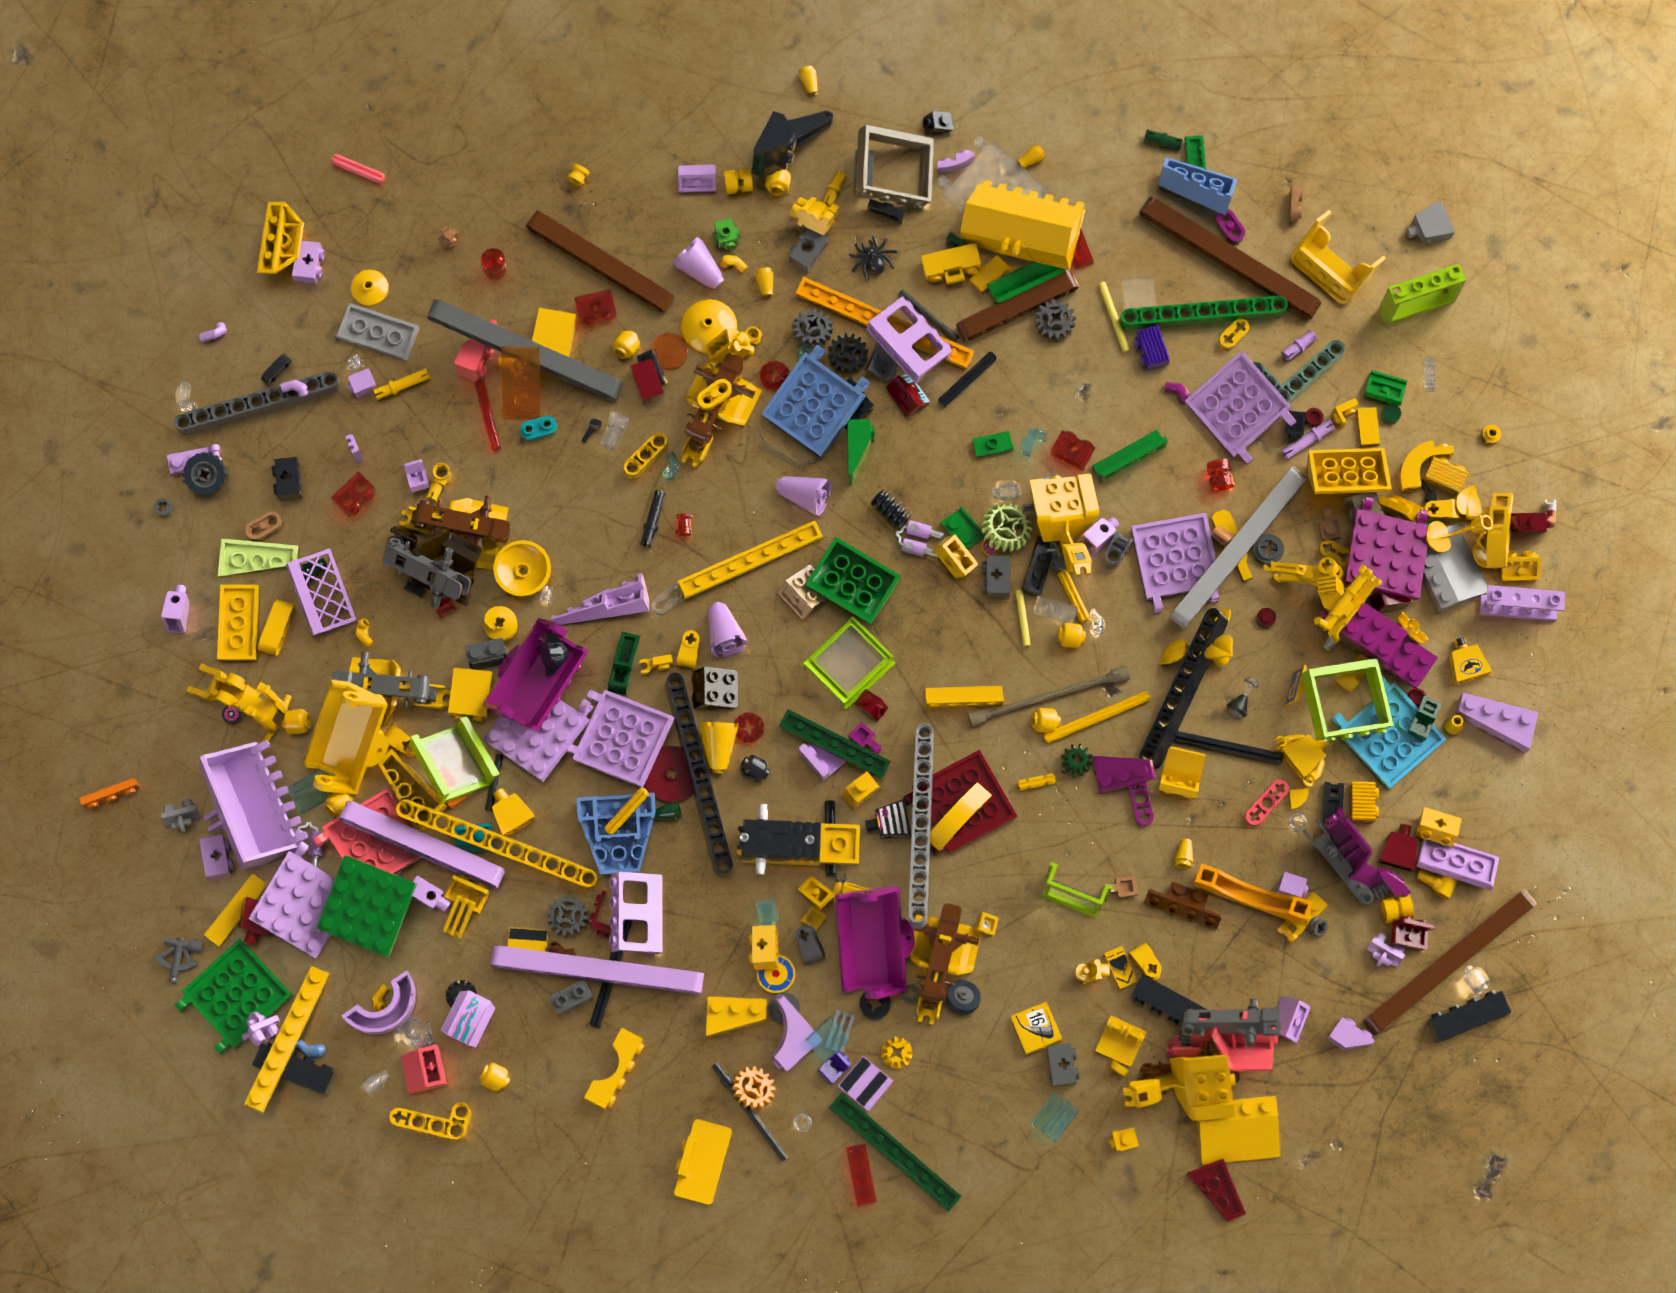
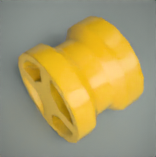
M573 164L572 171L568 173L566 178L577 186H583L584 179L588 177L590 172L581 165Z

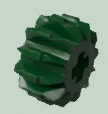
M1071 744V750L1065 748V754L1061 755V759L1065 760L1061 763V766H1068L1065 772L1068 773L1072 770L1073 777L1077 771L1080 776H1083V770L1088 773L1090 771L1088 766L1093 765V762L1089 760L1093 758V754H1086L1089 751L1088 747L1081 750L1082 744L1078 745V749L1075 748L1074 744ZM1075 757H1079L1078 764L1075 763Z

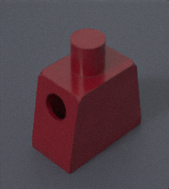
M1376 591L1369 597L1372 608L1381 614L1404 609L1415 600L1381 591Z
M1400 824L1398 833L1390 832L1377 860L1378 864L1414 872L1417 861L1418 839L1410 836V825Z
M246 896L242 902L239 928L247 931L243 942L255 945L258 935L267 937L269 931L248 919L259 900Z

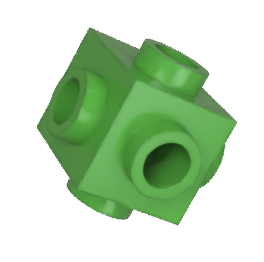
M732 218L714 222L715 232L712 235L714 243H718L720 249H732L735 245H738L740 233L738 227H734Z

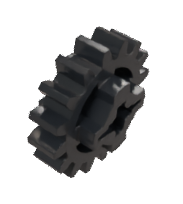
M845 333L844 338L838 335V341H831L833 346H828V351H830L828 358L831 359L830 365L835 364V370L840 368L842 374H844L845 370H848V373L851 374L853 369L859 372L858 366L864 368L865 364L863 361L868 360L866 356L868 349H864L866 342L860 343L861 337L855 339L854 334L848 337L847 333ZM840 347V352L835 355L836 349ZM859 352H860L861 355H860V358H859L858 361H857V360H856V356H857V355L859 354Z

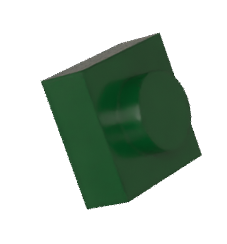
M952 232L946 237V244L949 249L966 245V241Z

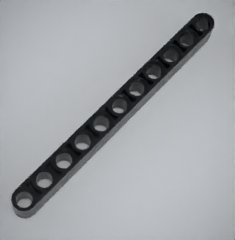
M673 672L667 677L665 682L672 716L675 718L674 723L713 871L717 876L725 877L733 867L732 858L685 681L680 673ZM670 680H677L679 686H672ZM681 698L684 704L678 705L674 699ZM686 716L689 722L682 723L679 717ZM690 734L693 736L694 740L687 741L684 738V735ZM689 753H696L698 755V759H691ZM694 771H701L703 777L697 778L694 775ZM705 789L708 792V796H701L699 790ZM706 807L711 808L712 811H713V814H712V815H707V814H705V813H704V808H706ZM715 826L718 829V833H711L708 827ZM715 844L721 845L722 848H723V851H722V852H717V851H715L714 848H713V845H715ZM725 863L728 870L723 871L719 869L718 864Z

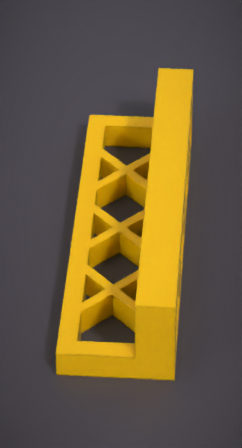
M1002 686L925 688L926 708L1003 706L1004 703Z

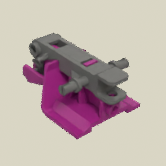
M1339 806L1336 807L1335 814L1330 815L1325 820L1324 826L1318 819L1316 820L1324 832L1315 840L1310 837L1305 829L1303 830L1309 841L1321 851L1323 857L1328 860L1362 904L1369 905L1376 897L1380 899L1378 894L1384 897L1382 893L1384 891L1386 895L1391 890L1395 896H1399L1402 893L1404 897L1411 893L1405 885L1403 878L1386 868L1377 869L1367 863L1372 855V849Z

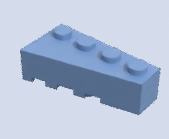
M1166 157L1157 185L1226 216L1237 179Z

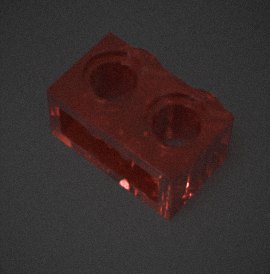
M358 471L331 499L342 512L350 517L356 515L365 502H369L374 498L376 490ZM360 486L367 487L364 492H357V489ZM352 499L351 505H343L345 500Z

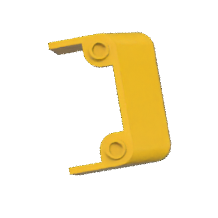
M1327 211L1314 222L1291 254V261L1337 302L1346 304L1372 278L1386 258L1382 256L1371 266L1366 263H1360L1352 269L1326 247L1330 240V234L1322 225L1332 213Z

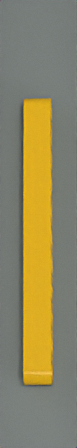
M404 799L396 806V812L402 818L584 887H592L597 881L596 872L588 867L414 801ZM401 804H409L411 811L408 814L402 813L400 811ZM421 810L427 811L429 819L426 821L420 820L418 813ZM440 817H444L448 822L444 828L437 825V819ZM458 824H462L466 828V832L462 835L455 832V826ZM476 831H481L484 834V839L480 842L473 838V834ZM494 838L501 839L503 844L500 848L492 846L491 841ZM518 845L521 849L520 854L512 855L510 847ZM536 852L539 855L538 861H529V853ZM547 860H556L557 867L549 869L546 866ZM567 866L575 868L576 872L573 876L565 874L564 869ZM585 873H591L594 876V880L591 883L583 881Z

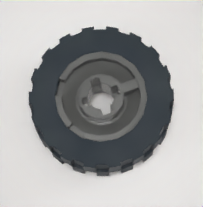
M210 452L195 454L187 461L183 469L185 484L194 493H199L200 495H210L218 491L227 477V469L223 464V460ZM203 470L209 472L207 477L202 476Z

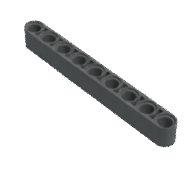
M324 372L298 380L306 384L307 387L310 385L317 386L313 391H309L307 388L308 394L306 396L300 397L298 394L290 396L291 391L283 393L279 385L181 413L175 417L174 425L182 435L193 434L335 393L340 388V382L334 372ZM328 380H335L333 385H326ZM275 395L280 396L279 400L277 401L271 400L272 397ZM255 401H262L259 406H253ZM237 406H244L240 412L235 411ZM219 411H225L222 417L216 416ZM201 416L207 417L204 422H198V419ZM184 421H187L188 425L184 428H181L180 424Z

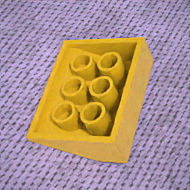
M1384 448L1308 450V478L1315 494L1392 491Z
M1276 1096L1233 1100L1235 1117L1197 1121L1202 1165H1208L1223 1158L1225 1163L1281 1157Z

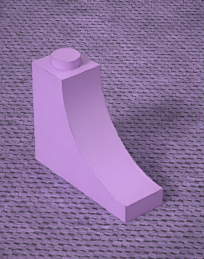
M779 994L774 1000L782 1012L784 1028L780 1043L771 1056L774 1058L772 1063L779 1070L788 1071L822 1039L783 995Z

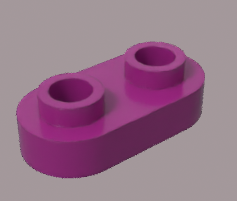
M1230 209L1227 210L1226 216L1218 212L1216 223L1225 237L1231 243H1240L1244 239L1245 229ZM1225 217V218L1228 219V221H1227V222H1223V221H1222V218ZM1236 232L1238 236L1234 237L1232 233Z

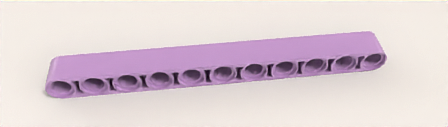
M493 946L490 966L496 968L691 994L702 993L704 974L700 972L506 946Z

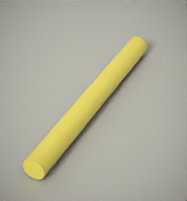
M1101 282L1098 286L1122 352H1129L1130 349L1105 282Z

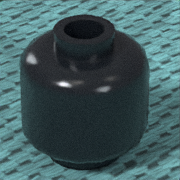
M753 754L745 757L739 768L744 778L758 783L761 779L765 780L770 771L767 768V761Z

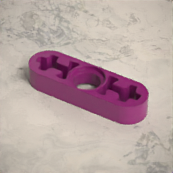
M1146 782L1138 784L1139 790L1132 791V789H1136V785L1129 786L1128 790L1136 823L1141 827H1147L1152 823L1154 816ZM1137 794L1145 796L1146 801L1143 804L1136 803L1135 796ZM1148 807L1144 809L1145 815L1150 817L1147 819V822L1139 819L1142 816L1141 809L1137 811V808Z

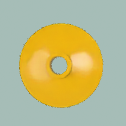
M364 270L358 273L351 282L353 298L365 306L379 304L388 293L386 278L375 270ZM367 283L372 284L370 288L365 287Z

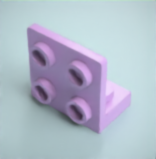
M804 743L798 748V753L823 781L846 763L841 758L811 743L807 745Z

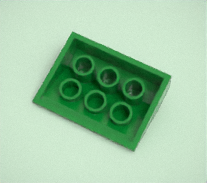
M835 537L805 585L869 624H872L900 583L901 575Z

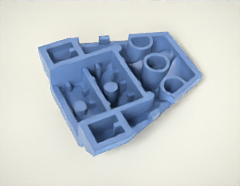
M649 793V796L611 835L604 829L605 826L634 794L576 798L577 816L600 874L640 872L656 813L654 793Z

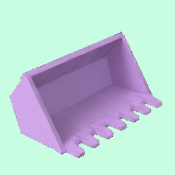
M263 741L259 744L253 742L203 755L199 758V768L215 807V810L206 814L203 818L205 821H210L217 816L219 817V821L210 825L208 830L209 832H214L223 827L241 870L265 865L286 854L288 851L295 850L300 842L308 838L305 831L296 835L293 831V827L301 823L300 817L296 816L289 820L286 812L295 808L294 802L289 801L285 804L281 802L280 797L289 793L288 787L283 786L276 789L274 785L275 781L283 777L281 771L269 773L267 767L276 763L275 756L265 759L262 756L261 752L270 747L268 741Z

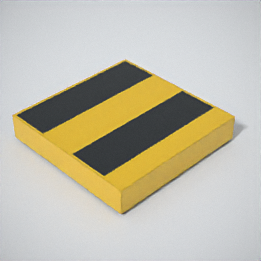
M509 927L508 947L547 952L549 931Z

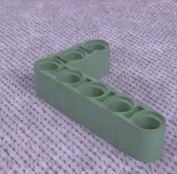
M1340 340L1331 341L1283 385L1260 362L1255 361L1253 363L1285 400L1291 404L1341 359L1345 346ZM1331 348H1337L1340 353H1333ZM1323 360L1325 361L1326 365L1321 366L1317 363V361ZM1304 372H1310L1313 377H1305ZM1296 384L1299 389L1293 390L1290 385Z

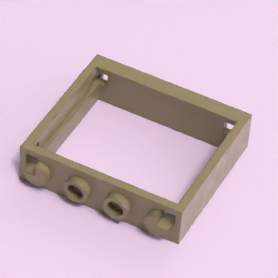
M871 125L862 127L858 130L855 194L862 195L863 198L873 197L883 202L894 201L898 205L909 204L913 205L914 208H924V206L931 202L934 138ZM869 140L921 150L919 196L867 186Z

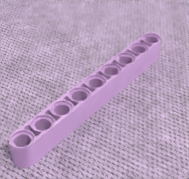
M347 800L339 816V820L349 826L453 872L462 874L492 889H498L505 874V870L496 864L356 802Z

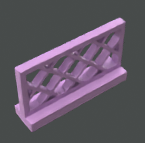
M330 548L286 564L311 636L356 621ZM325 554L328 555L330 560L327 568L317 563L319 557ZM307 561L313 564L310 573L307 574L301 571L299 563ZM315 566L326 570L321 580L311 576ZM327 572L335 575L336 581L334 586L324 582ZM309 578L320 582L316 592L308 589L307 583ZM322 584L332 588L328 598L318 594ZM334 590L342 593L343 599L340 604L330 599ZM316 596L326 600L322 610L314 606L313 602ZM328 602L339 606L335 616L325 612ZM341 608L349 612L350 619L342 620L337 618ZM323 614L333 618L330 626L322 628L320 622Z

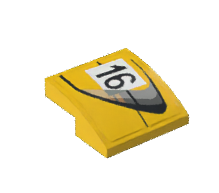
M1047 1002L1010 1016L1026 1055L1062 1041Z

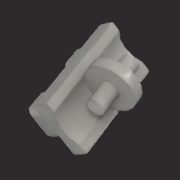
M191 799L183 800L182 808L176 809L174 804L164 805V813H161L166 828L173 827L174 829L180 827L182 832L186 831V825H190L192 821L200 819L199 812Z

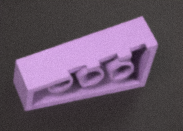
M1462 693L1459 697L1455 715L1461 716L1464 721L1471 725L1487 731L1488 734L1504 740L1505 743L1527 753L1531 747L1538 712Z

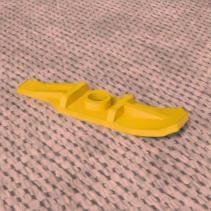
M1221 510L1213 514L1212 521L1215 527L1220 525L1235 537L1238 529L1230 512ZM1247 554L1237 565L1243 581L1253 578L1246 563Z

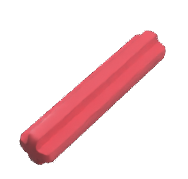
M338 154L333 156V165L379 184L384 180V174Z

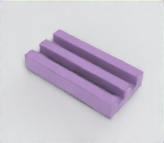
M353 435L345 436L356 463L362 462L363 458Z

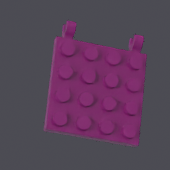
M1366 496L1365 500H1362L1361 509L1355 511L1344 583L1351 584L1359 574V567L1364 564L1367 569L1370 568L1373 571L1372 574L1382 581L1381 585L1373 590L1418 600L1420 598L1428 546L1425 536L1428 525H1425L1428 511L1420 510V513L1417 512L1416 523L1370 512L1373 498Z

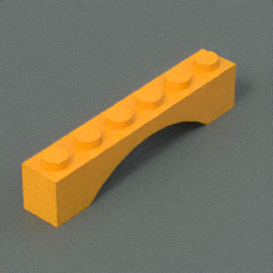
M1201 864L1195 880V888L1305 926L1313 907L1312 901L1294 895H1286L1258 888L1240 881L1219 869Z

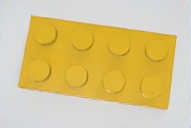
M220 585L218 661H257L259 585Z

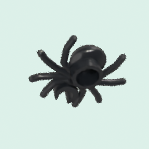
M872 236L873 242L871 240L868 241L871 245L869 248L864 247L862 242L861 250L859 245L855 243V247L861 255L849 254L848 256L862 260L851 271L854 272L863 263V274L866 280H869L866 273V265L871 272L879 274L885 268L883 258L894 269L893 262L886 255L881 254H897L898 251H880L887 243V238L884 239L879 248L875 236Z

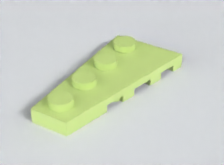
M221 539L218 577L286 567L288 562L297 560L299 546Z

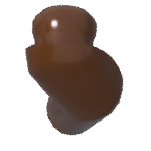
M551 941L548 945L551 953L577 956L575 948L564 949L557 941Z

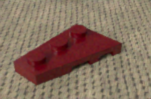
M1224 1158L1187 1173L1227 1221L1246 1215Z

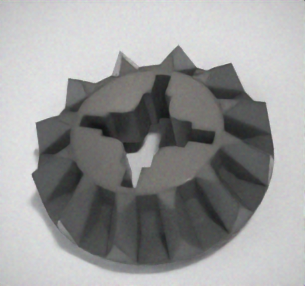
M1272 534L1260 536L1253 546L1254 555L1258 561L1265 564H1270L1271 561L1277 562L1284 553L1282 541ZM1270 542L1271 549H1273L1274 552L1271 551L1270 554L1266 556V550H1264L1263 548H1266Z
M787 992L774 995L768 1005L770 1017L778 1023L784 1024L782 1014L780 1016V1008L774 1000L779 994L783 995L799 1013L798 1000L794 995Z

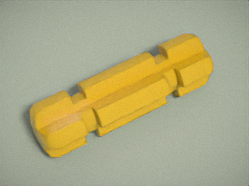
M1053 773L1046 774V776L1041 775L1028 778V780L1022 779L1018 781V788L1020 791H1024L1027 788L1043 787L1045 784L1052 785L1055 784L1056 779Z

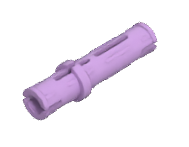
M1328 419L1318 427L1311 428L1309 433L1281 449L1283 454L1290 451L1285 455V458L1287 460L1313 442L1322 440L1324 435L1335 430L1334 425L1326 428L1332 423L1331 420Z

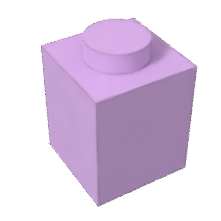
M369 368L348 376L350 381L347 384L351 394L355 393L357 399L374 392L373 389L377 388Z

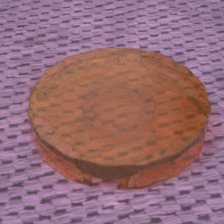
M664 333V335L655 338L652 343L651 349H655L662 369H678L688 358L687 343L683 337L676 333Z

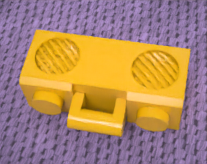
M976 243L921 255L927 282H940L942 278H946L947 284L965 280L964 273L975 274L979 272L978 270L982 269Z

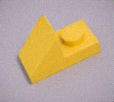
M812 876L798 888L799 892L809 899L818 910H821L835 895Z

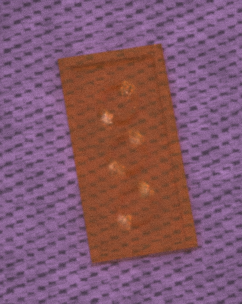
M502 346V417L540 418V347Z

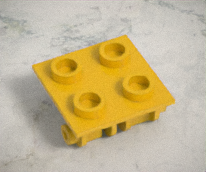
M1110 1016L1095 1051L1131 1067L1144 1040L1146 1031Z

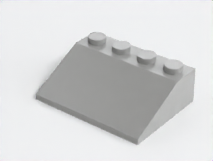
M1458 524L1446 527L1448 534L1460 530ZM1462 533L1449 537L1451 548L1446 552H1437L1429 545L1427 546L1422 582L1438 614L1480 597L1481 594H1487L1486 581Z

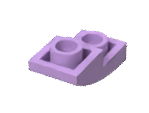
M963 150L956 153L955 160L944 158L941 161H937V174L951 173L969 166L974 162V152Z

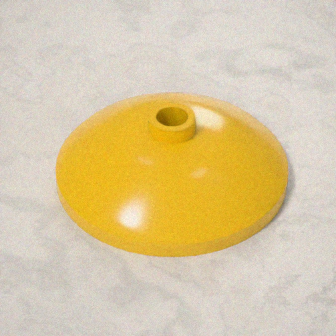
M708 299L694 303L685 311L681 320V334L684 341L691 349L702 354H708L706 345L726 328L737 331L734 313L727 305L717 300ZM707 320L712 322L710 325L705 324Z
M519 540L507 544L499 551L494 561L493 571L498 585L505 592L513 596L526 597L539 592L547 584L551 574V563L547 553L541 546L531 541ZM522 569L527 570L524 575L520 574V571Z

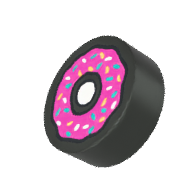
M226 706L222 711V718L227 724L234 725L240 722L242 712L232 706Z

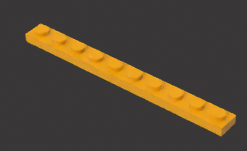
M805 277L802 278L795 293L800 298L865 326H868L869 321L882 312ZM892 315L887 318L888 323L900 334L913 326V324ZM925 336L912 345L931 355L939 352ZM939 336L950 345L952 350L950 358L943 360L967 370L975 351Z

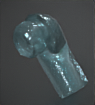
M675 452L666 455L669 465L666 470H663L662 475L667 480L673 479L680 469Z

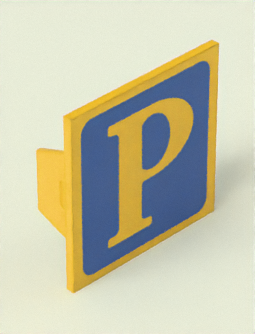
M1305 664L1293 671L1284 704L1285 708L1298 701L1300 693H1305L1301 673L1307 670Z

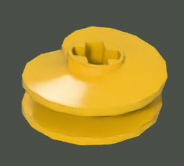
M503 606L489 609L483 621V628L487 637L491 640L503 638L504 642L513 638L518 627L515 614L509 608ZM500 621H501V623H503V625H504V626L501 627V628H500V627L498 626V624H497V623L500 622Z

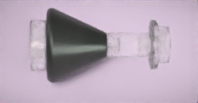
M1252 677L1244 680L1246 686L1242 694L1226 705L1228 708L1227 714L1235 719L1241 720L1242 717L1247 716L1248 697L1253 688L1259 687L1257 685L1259 682Z

